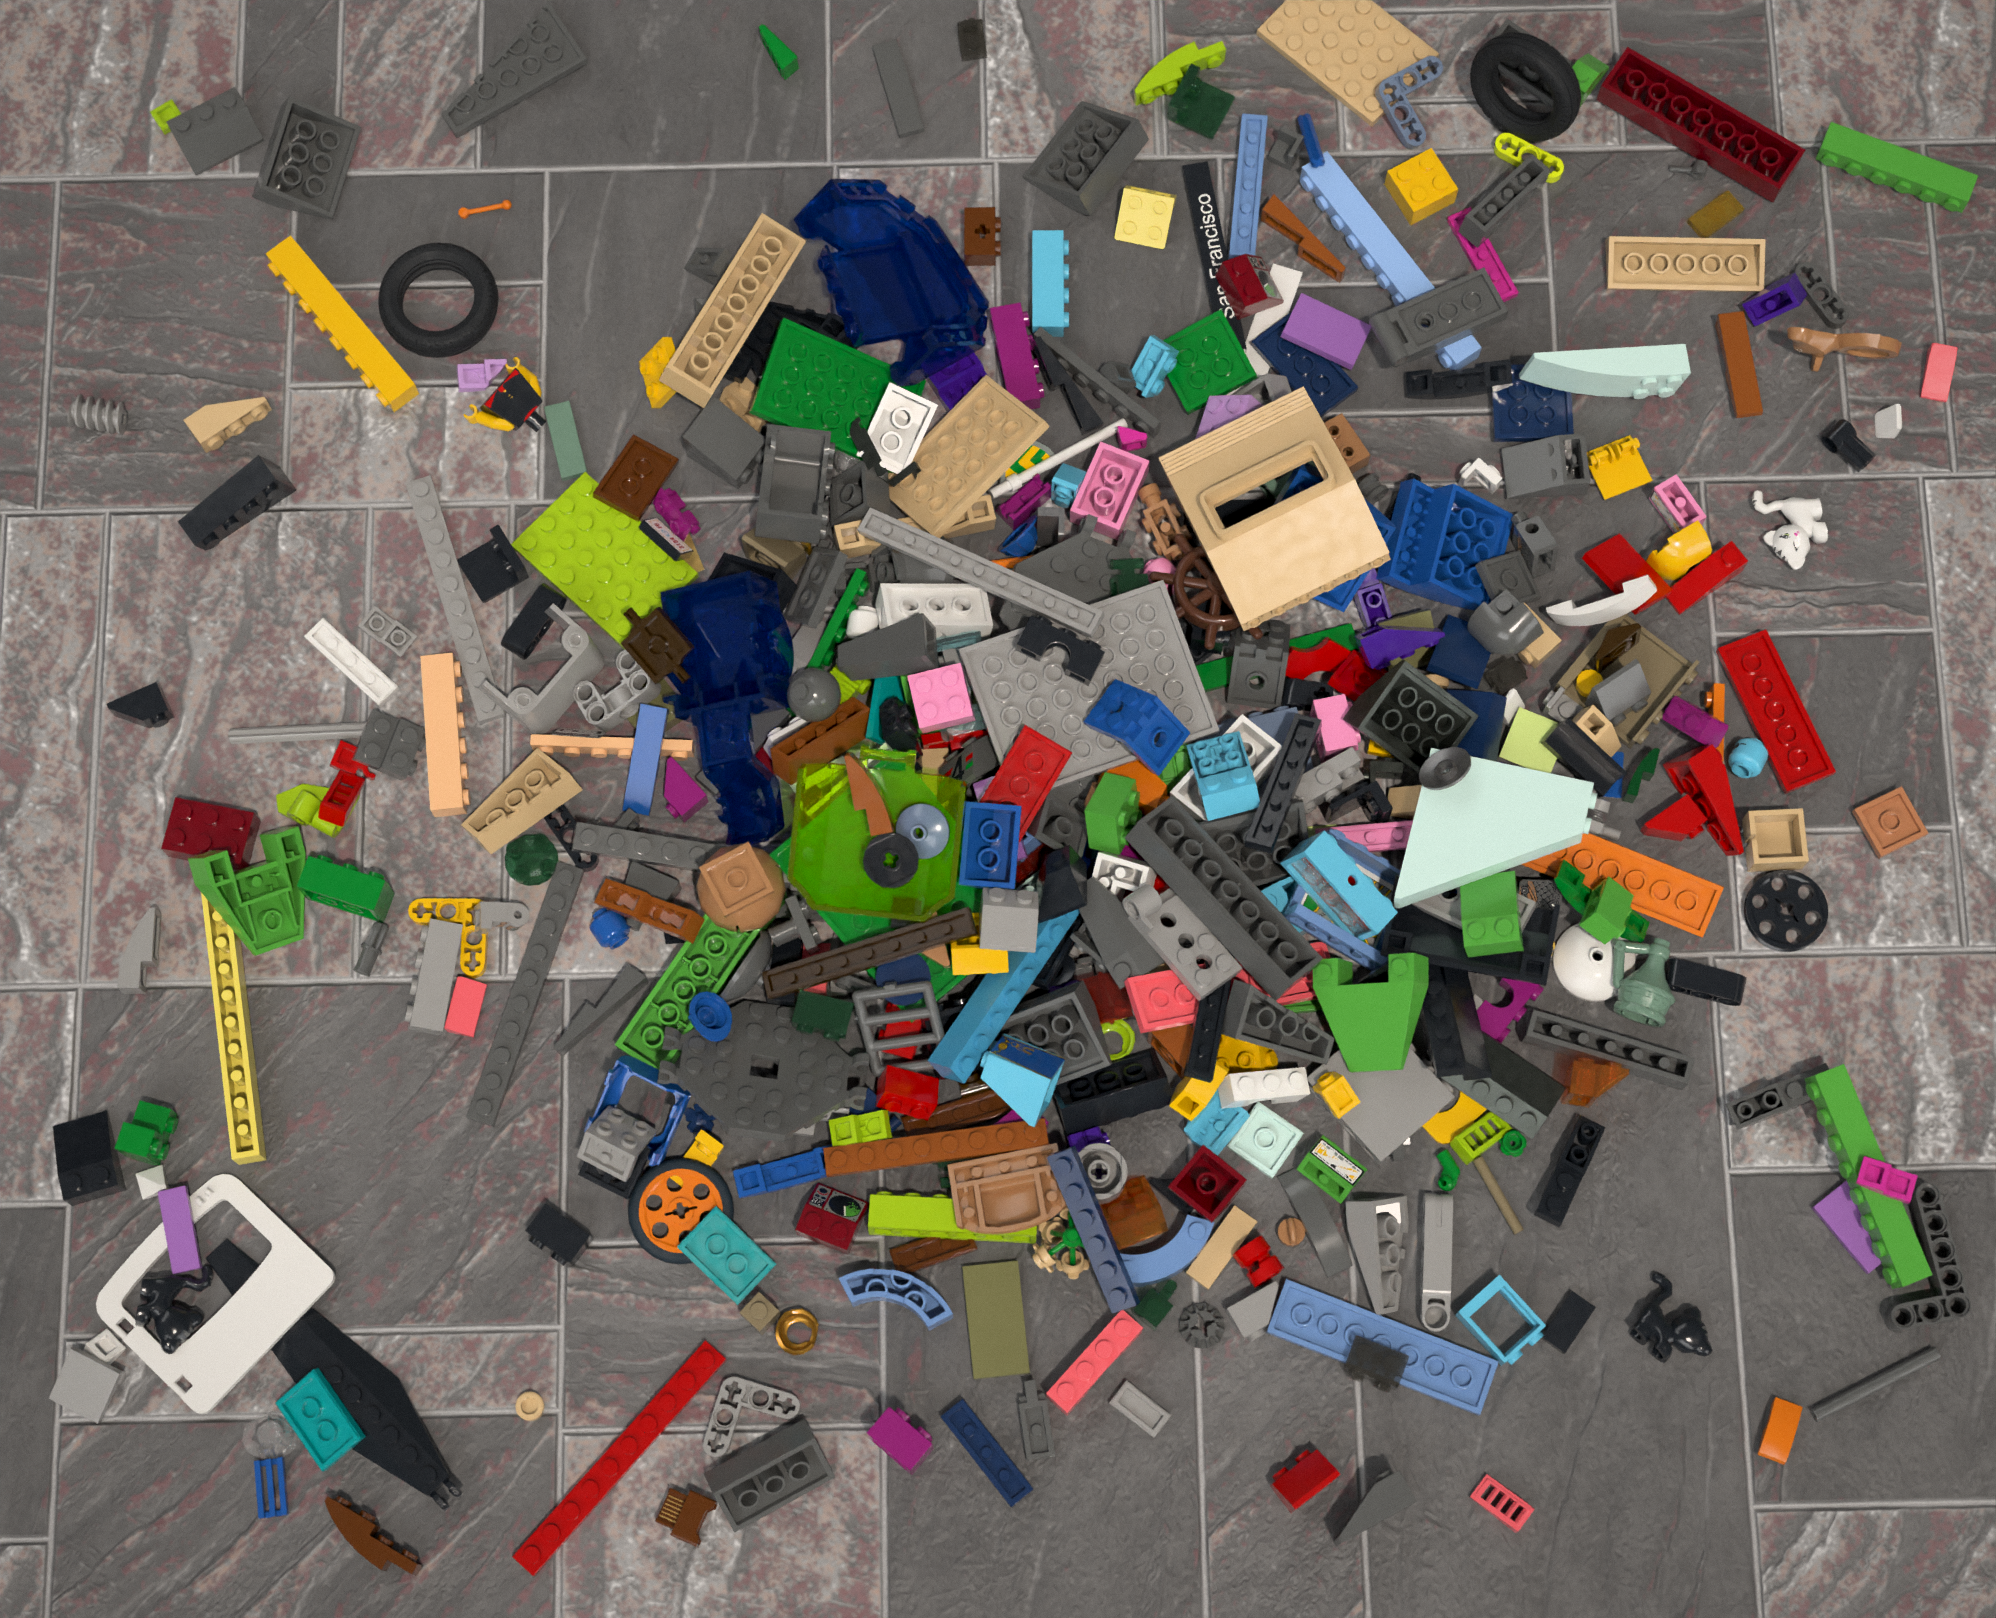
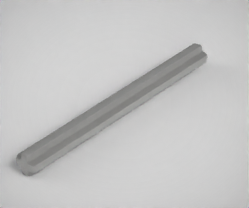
M366 722L231 728L228 732V739L231 744L360 738Z

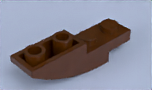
M337 1495L336 1499L329 1496L326 1497L324 1502L336 1527L349 1544L367 1561L383 1571H387L391 1563L412 1575H418L422 1568V1565L416 1562L418 1556L406 1549H403L400 1553L392 1548L394 1542L379 1534L378 1538H375L380 1529V1526L374 1523L376 1517L364 1510H361L358 1514L350 1509L352 1503Z

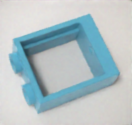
M1500 1274L1455 1315L1489 1354L1499 1361L1500 1366L1506 1362L1512 1365L1523 1355L1520 1349L1527 1343L1532 1347L1544 1336L1541 1330L1546 1326ZM1497 1292L1508 1301L1532 1328L1505 1354L1499 1350L1470 1318Z

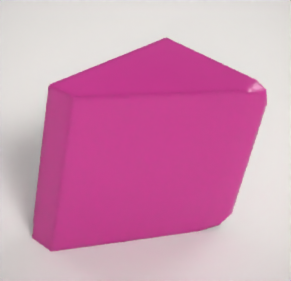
M1117 426V439L1121 450L1130 452L1147 447L1146 433Z

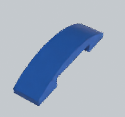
M832 1144L815 1148L812 1152L768 1164H756L734 1170L733 1174L739 1198L771 1193L827 1177L823 1148L833 1147Z

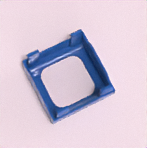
M623 1055L616 1060L613 1070H608L604 1080L606 1087L593 1118L589 1117L584 1132L608 1106L617 1108L629 1078L635 1075L665 1091L672 1092L675 1096V1104L669 1115L670 1118L664 1132L659 1136H654L647 1145L653 1148L648 1159L650 1161L649 1165H659L665 1159L692 1094L688 1090L684 1091L678 1084L658 1083V1069L632 1056Z

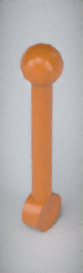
M504 200L500 204L469 210L462 207L459 209L458 214L462 219H466L470 214L501 208L509 210L512 207V203L509 200Z

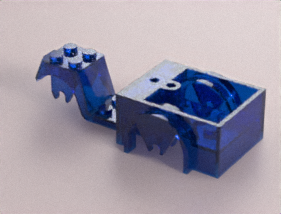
M746 571L660 592L662 609L695 646L681 664L688 674L691 675V678L682 684L673 672L668 674V678L681 695L676 694L663 697V702L674 706L675 718L690 722L692 726L698 728L703 773L721 794L716 799V802L723 809V814L719 815L718 819L722 824L728 825L726 845L733 846L747 842L755 844L769 841L770 838L783 830L785 826L780 784L778 778L756 757L751 716L790 708L787 701V689L794 667V649L789 627L780 611L777 582L752 571Z

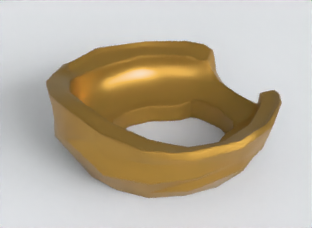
M802 1308L791 1309L785 1312L776 1326L778 1345L784 1352L791 1355H803L814 1347L819 1326L817 1319L809 1311ZM801 1322L811 1328L812 1335L810 1340L801 1344L792 1343L787 1336V1331L791 1324Z

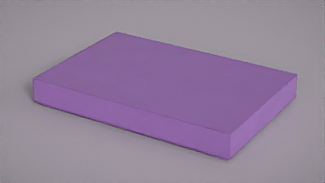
M1301 293L1281 334V338L1352 370L1371 326Z
M1846 1180L1811 1209L1863 1271L1869 1274L1881 1264V1261L1872 1250L1871 1237L1861 1224V1213L1858 1206L1851 1200L1849 1194L1850 1187Z

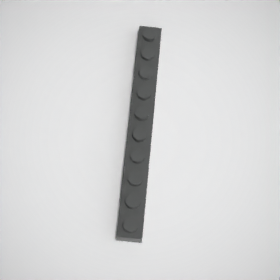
M557 862L466 1117L468 1120L491 1127L495 1126L584 875V870L581 868Z

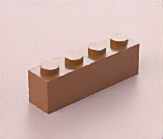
M852 697L839 705L836 712L828 719L812 722L772 747L770 750L774 773L788 784L793 785L866 738L870 708L855 697Z

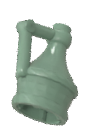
M1655 938L1650 945L1646 943L1624 942L1622 940L1617 941L1613 945V986L1618 989V998L1613 1005L1615 1013L1634 1022L1653 1027H1662L1666 1023L1664 1016L1670 1006L1675 1003V997L1671 993L1664 971L1665 961L1670 956V942ZM1625 953L1648 954L1645 963L1637 971L1624 978Z

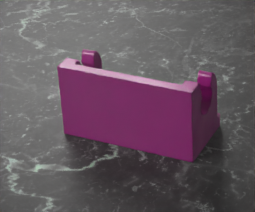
M1036 473L1018 492L1004 504L1001 503L997 507L996 513L1013 530L1016 529L1037 511L1038 507L1044 505L1051 498V485L1048 482L1044 484L1040 479V474Z

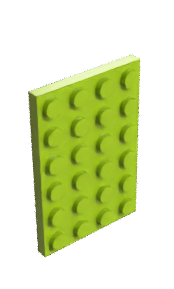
M584 472L511 545L520 556L618 645L626 650L621 643L629 636L633 625L623 614L632 607L640 618L643 619L648 617L658 607L664 610L663 599L682 594L699 577V574L684 560L674 561L639 528L642 523L641 521L638 522L593 498V492L599 484Z

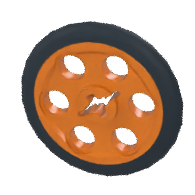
M669 1159L653 1166L638 1180L629 1200V1225L639 1245L652 1257L666 1263L678 1265L693 1263L677 1248L680 1244V1234L685 1230L692 1231L700 1223L701 1214L711 1211L715 1206L733 1222V1198L724 1179L709 1165L693 1159ZM678 1176L682 1179L683 1186L680 1191L672 1192L668 1189L667 1181L670 1177ZM699 1184H705L709 1187L710 1194L705 1200H698L694 1196V1188ZM652 1195H658L662 1199V1207L657 1211L649 1210L646 1205L647 1199ZM679 1203H682L683 1207L688 1208L697 1206V1209L686 1212L684 1219H680L679 1215L674 1214L665 1216L666 1213L676 1210ZM659 1222L665 1223L669 1230L667 1236L661 1239L656 1238L652 1232L653 1226Z

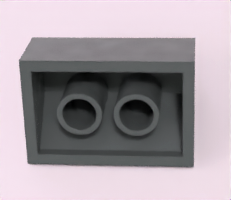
M236 87L166 121L196 176L264 141Z

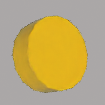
M1584 670L1576 679V689L1579 694L1588 698L1592 688L1602 682L1603 678L1595 670Z

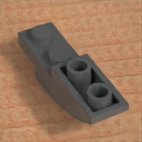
M1827 1063L1727 1103L1726 1107L1737 1130L1809 1103L1812 1099H1810L1806 1092L1805 1078L1829 1070Z

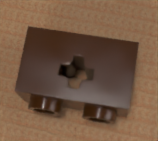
M964 207L965 266H996V256H1001V240L996 241V232H1001V217H995V207Z

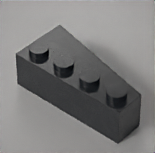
M258 455L181 518L178 523L196 547L207 551L295 492L296 488L280 466Z

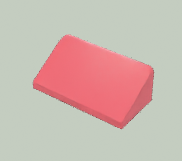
M461 976L457 977L444 1027L447 1032L474 1038L487 984Z

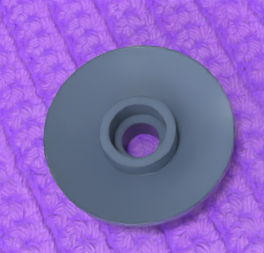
M921 803L912 805L901 813L896 824V834L911 840L917 849L919 858L927 859L938 855L944 850L949 840L950 828L945 815L938 808ZM917 828H921L923 830V837H918L916 835Z

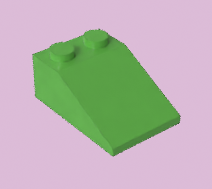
M1515 871L1496 873L1460 886L1461 920L1464 948L1467 956L1476 957L1524 951Z

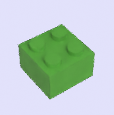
M1107 772L1104 773L1084 810L1089 848L1120 855L1124 846L1129 845L1125 837L1136 823L1142 819V811L1139 810L1140 792L1137 791L1136 779Z

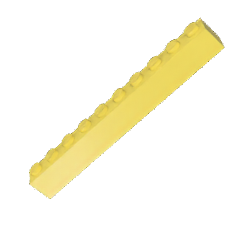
M201 893L231 1157L238 1165L265 1161L266 1151L241 939Z

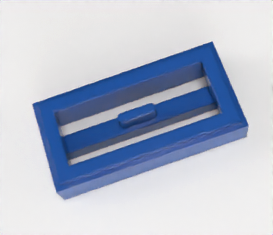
M284 1458L254 1461L258 1518L264 1519L289 1515ZM273 1465H277L281 1510L277 1511ZM265 1466L267 1476L269 1512H266L265 1493L262 1467Z

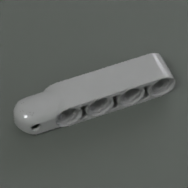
M1424 1193L1420 1319L1423 1327L1433 1333L1444 1330L1450 1320L1453 1235L1452 1194L1436 1195L1434 1193Z

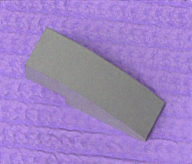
M149 908L142 917L124 952L117 988L123 994H146L147 967H158L162 914L156 908Z

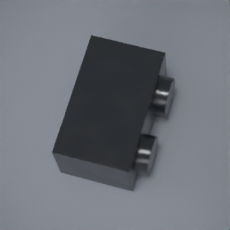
M546 1203L525 1230L531 1236L528 1240L540 1250L546 1246L553 1251L550 1257L563 1266L568 1262L574 1267L593 1241V1238Z

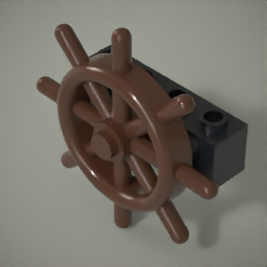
M1229 524L1224 525L1225 529L1231 526ZM1177 534L1174 538L1175 543L1184 552L1185 556L1179 562L1175 573L1169 574L1153 571L1150 573L1149 578L1152 582L1164 580L1165 584L1173 585V598L1177 606L1174 610L1177 618L1179 619L1184 616L1193 624L1190 649L1221 655L1223 645L1228 646L1230 631L1241 625L1202 546L1193 548L1184 535ZM1195 566L1201 573V578L1189 577L1187 574ZM1184 587L1199 589V592L1188 599ZM1258 626L1248 629V632L1254 639L1262 638L1263 632Z

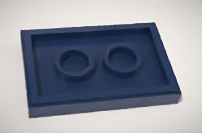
M1448 615L1442 630L1445 636L1439 639L1440 642L1435 647L1427 670L1478 689L1491 653L1468 632L1467 621Z

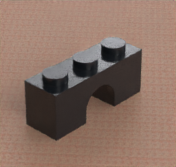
M1031 616L1017 642L1016 651L1040 662L1047 650L1060 648L1069 657L1065 675L1089 686L1104 657L1105 652L1101 650L1102 647L1091 640L1084 642L1076 638L1077 634L1069 629L1062 628L1060 630L1052 626L1053 623L1045 617L1038 616L1035 618Z

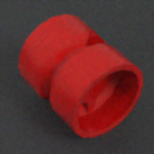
M1263 1235L1253 1239L1232 1255L1241 1269L1248 1270L1246 1276L1254 1288L1266 1283L1285 1268L1276 1255L1269 1253L1271 1247Z

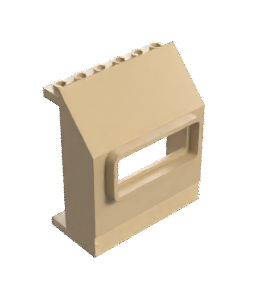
M1304 386L1158 457L1177 501L1183 509L1224 589L1243 631L1255 628L1262 622L1282 615L1287 610L1299 604H1304L1311 598L1331 591L1336 586L1348 580H1353L1359 575L1373 568H1378L1391 560L1390 552L1357 482ZM1309 461L1314 462L1324 481L1225 529L1215 510L1216 507Z

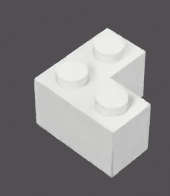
M1098 852L1092 877H1095L1113 892L1121 902L1123 901L1126 889L1135 891L1144 884L1154 887L1157 872L1147 862L1108 852Z

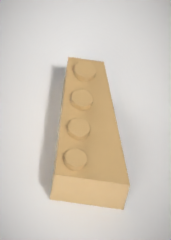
M536 748L461 825L475 842L487 852L493 854L583 789L569 772L540 749Z

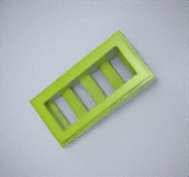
M1490 1111L1458 1134L1450 1142V1146L1464 1164L1468 1165L1513 1129L1506 1121ZM1489 1120H1491L1500 1131L1498 1134L1488 1123ZM1480 1127H1482L1485 1130V1132L1489 1135L1491 1139H1488L1484 1135V1133L1480 1130ZM1472 1133L1481 1143V1146H1479L1476 1143V1141L1471 1137Z

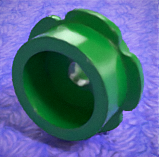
M1510 1130L1499 1140L1501 1144L1500 1150L1507 1156H1520L1527 1145L1526 1138L1517 1130ZM1511 1141L1515 1142L1514 1146L1510 1145Z

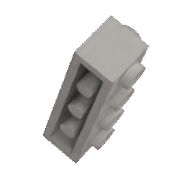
M430 918L427 926L422 925L419 941L424 942L422 952L417 951L414 968H419L417 979L412 978L409 994L414 995L412 1006L407 1005L404 1021L409 1022L408 1030L441 1035L443 1032L462 933V924Z

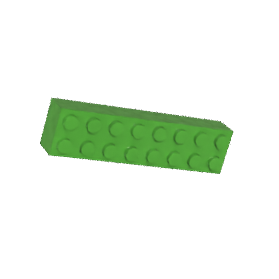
M786 893L784 894L783 901H782V904H781L780 909H781V908L783 907V905L785 904V902H786L785 899L788 898L787 895H786ZM705 914L702 917L705 920L694 943L692 944L687 941L684 943L615 1043V1046L626 1055L632 1056L658 1070L661 1060L675 1064L682 1054V1050L662 1049L665 1027L676 1028L681 1034H686L695 1029L688 1019L689 1004L692 998L701 992H711L720 996L775 917L764 927L740 933L737 925V933L716 926Z

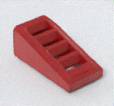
M340 770L320 803L319 819L341 827L344 826L362 790L365 778ZM341 783L352 786L354 788L352 789L347 786L341 785Z

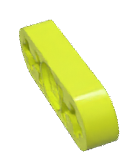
M1502 133L1496 138L1494 153L1498 158L1518 167L1523 162L1522 155L1524 153H1532L1539 160H1544L1543 164L1548 168L1551 166L1556 167L1555 171L1549 174L1546 180L1547 183L1557 182L1561 178L1564 164L1558 157L1510 133ZM1506 142L1509 143L1510 148L1508 147L1506 150H1503L1502 145H1505ZM1517 148H1520L1517 157L1514 156V153L1517 151Z

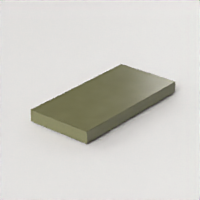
M1018 1261L962 1266L974 1380L1030 1374Z

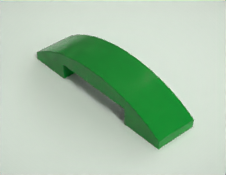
M1562 860L1554 879L1565 899L1583 916L1591 889L1583 884L1585 874L1566 860ZM1632 910L1625 920L1624 925H1626V929L1620 937L1641 943L1645 938L1650 922Z

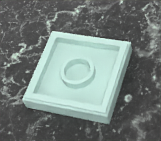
M1257 1102L1249 1113L1250 1117L1233 1136L1226 1148L1273 1179L1304 1133L1260 1102Z

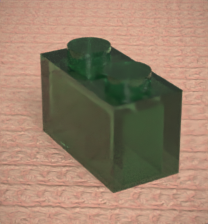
M800 990L792 1018V1026L797 1027V1032L812 1035L814 1031L824 1034L823 1038L839 1042L840 1038L846 1039L854 1003Z

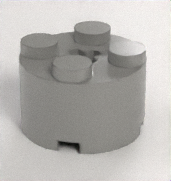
M1095 1143L1086 1146L1078 1153L1099 1204L1109 1203L1118 1198L1125 1187L1127 1179L1126 1161L1115 1148L1108 1144ZM1097 1168H1100L1101 1172L1106 1174L1100 1180L1096 1179L1095 1175H1091L1095 1173Z

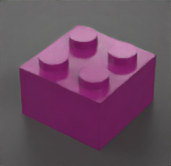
M888 1407L867 1432L868 1438L909 1474L913 1475L934 1450L931 1443L933 1440L932 1436L920 1426L917 1429L913 1428L910 1425L911 1418L900 1408L897 1407L894 1411Z

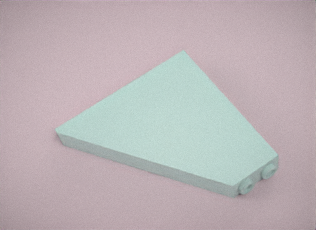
M1431 748L1429 757L1440 750ZM1470 756L1472 761L1470 770L1457 784L1443 790H1430L1422 785L1394 896V907L1402 908L1581 843L1582 835L1589 834L1592 818L1587 817L1588 809L1594 810L1598 793L1592 792L1594 783Z

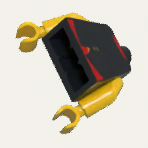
M514 357L513 360L516 366L509 367L508 364H505L509 375L480 407L482 411H479L475 405L471 404L468 407L474 414L471 416L464 414L463 416L471 424L478 423L490 429L508 432L511 430L517 431L525 422L537 432L546 422L535 411L543 402L537 376L525 366H522L518 357Z

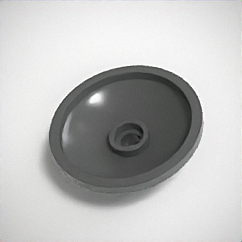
M764 931L720 995L725 1002L744 996L755 984L759 987L763 984L762 972L765 971L769 964L772 945L771 936L767 931Z

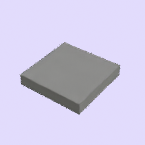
M74 1346L70 1348L49 1399L98 1424L103 1420L123 1371Z

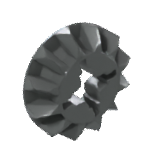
M1207 1303L1192 1305L1184 1311L1180 1319V1332L1183 1339L1189 1345L1199 1349L1210 1348L1217 1344L1225 1330L1224 1318L1217 1308ZM1198 1314L1204 1322H1214L1206 1328L1207 1337H1205L1200 1329L1191 1330V1328L1198 1324Z

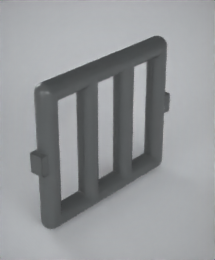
M896 981L887 982L884 987L859 990L852 994L866 1052L870 1054L869 1063L871 1071L875 1077H880L887 1066L881 1065L878 1051L936 1043L937 1047L945 1036L933 986L930 981L897 985ZM923 992L926 1007L868 1015L865 1001ZM929 1018L933 1031L930 1033L875 1040L871 1026ZM928 1059L888 1064L916 1073L934 1069L928 1062Z

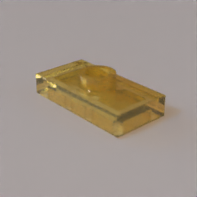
M1727 190L1691 216L1687 223L1700 238H1709L1743 213L1745 208Z

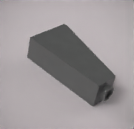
M921 613L838 645V657L836 658L837 667L851 681L917 674L937 669L936 627Z

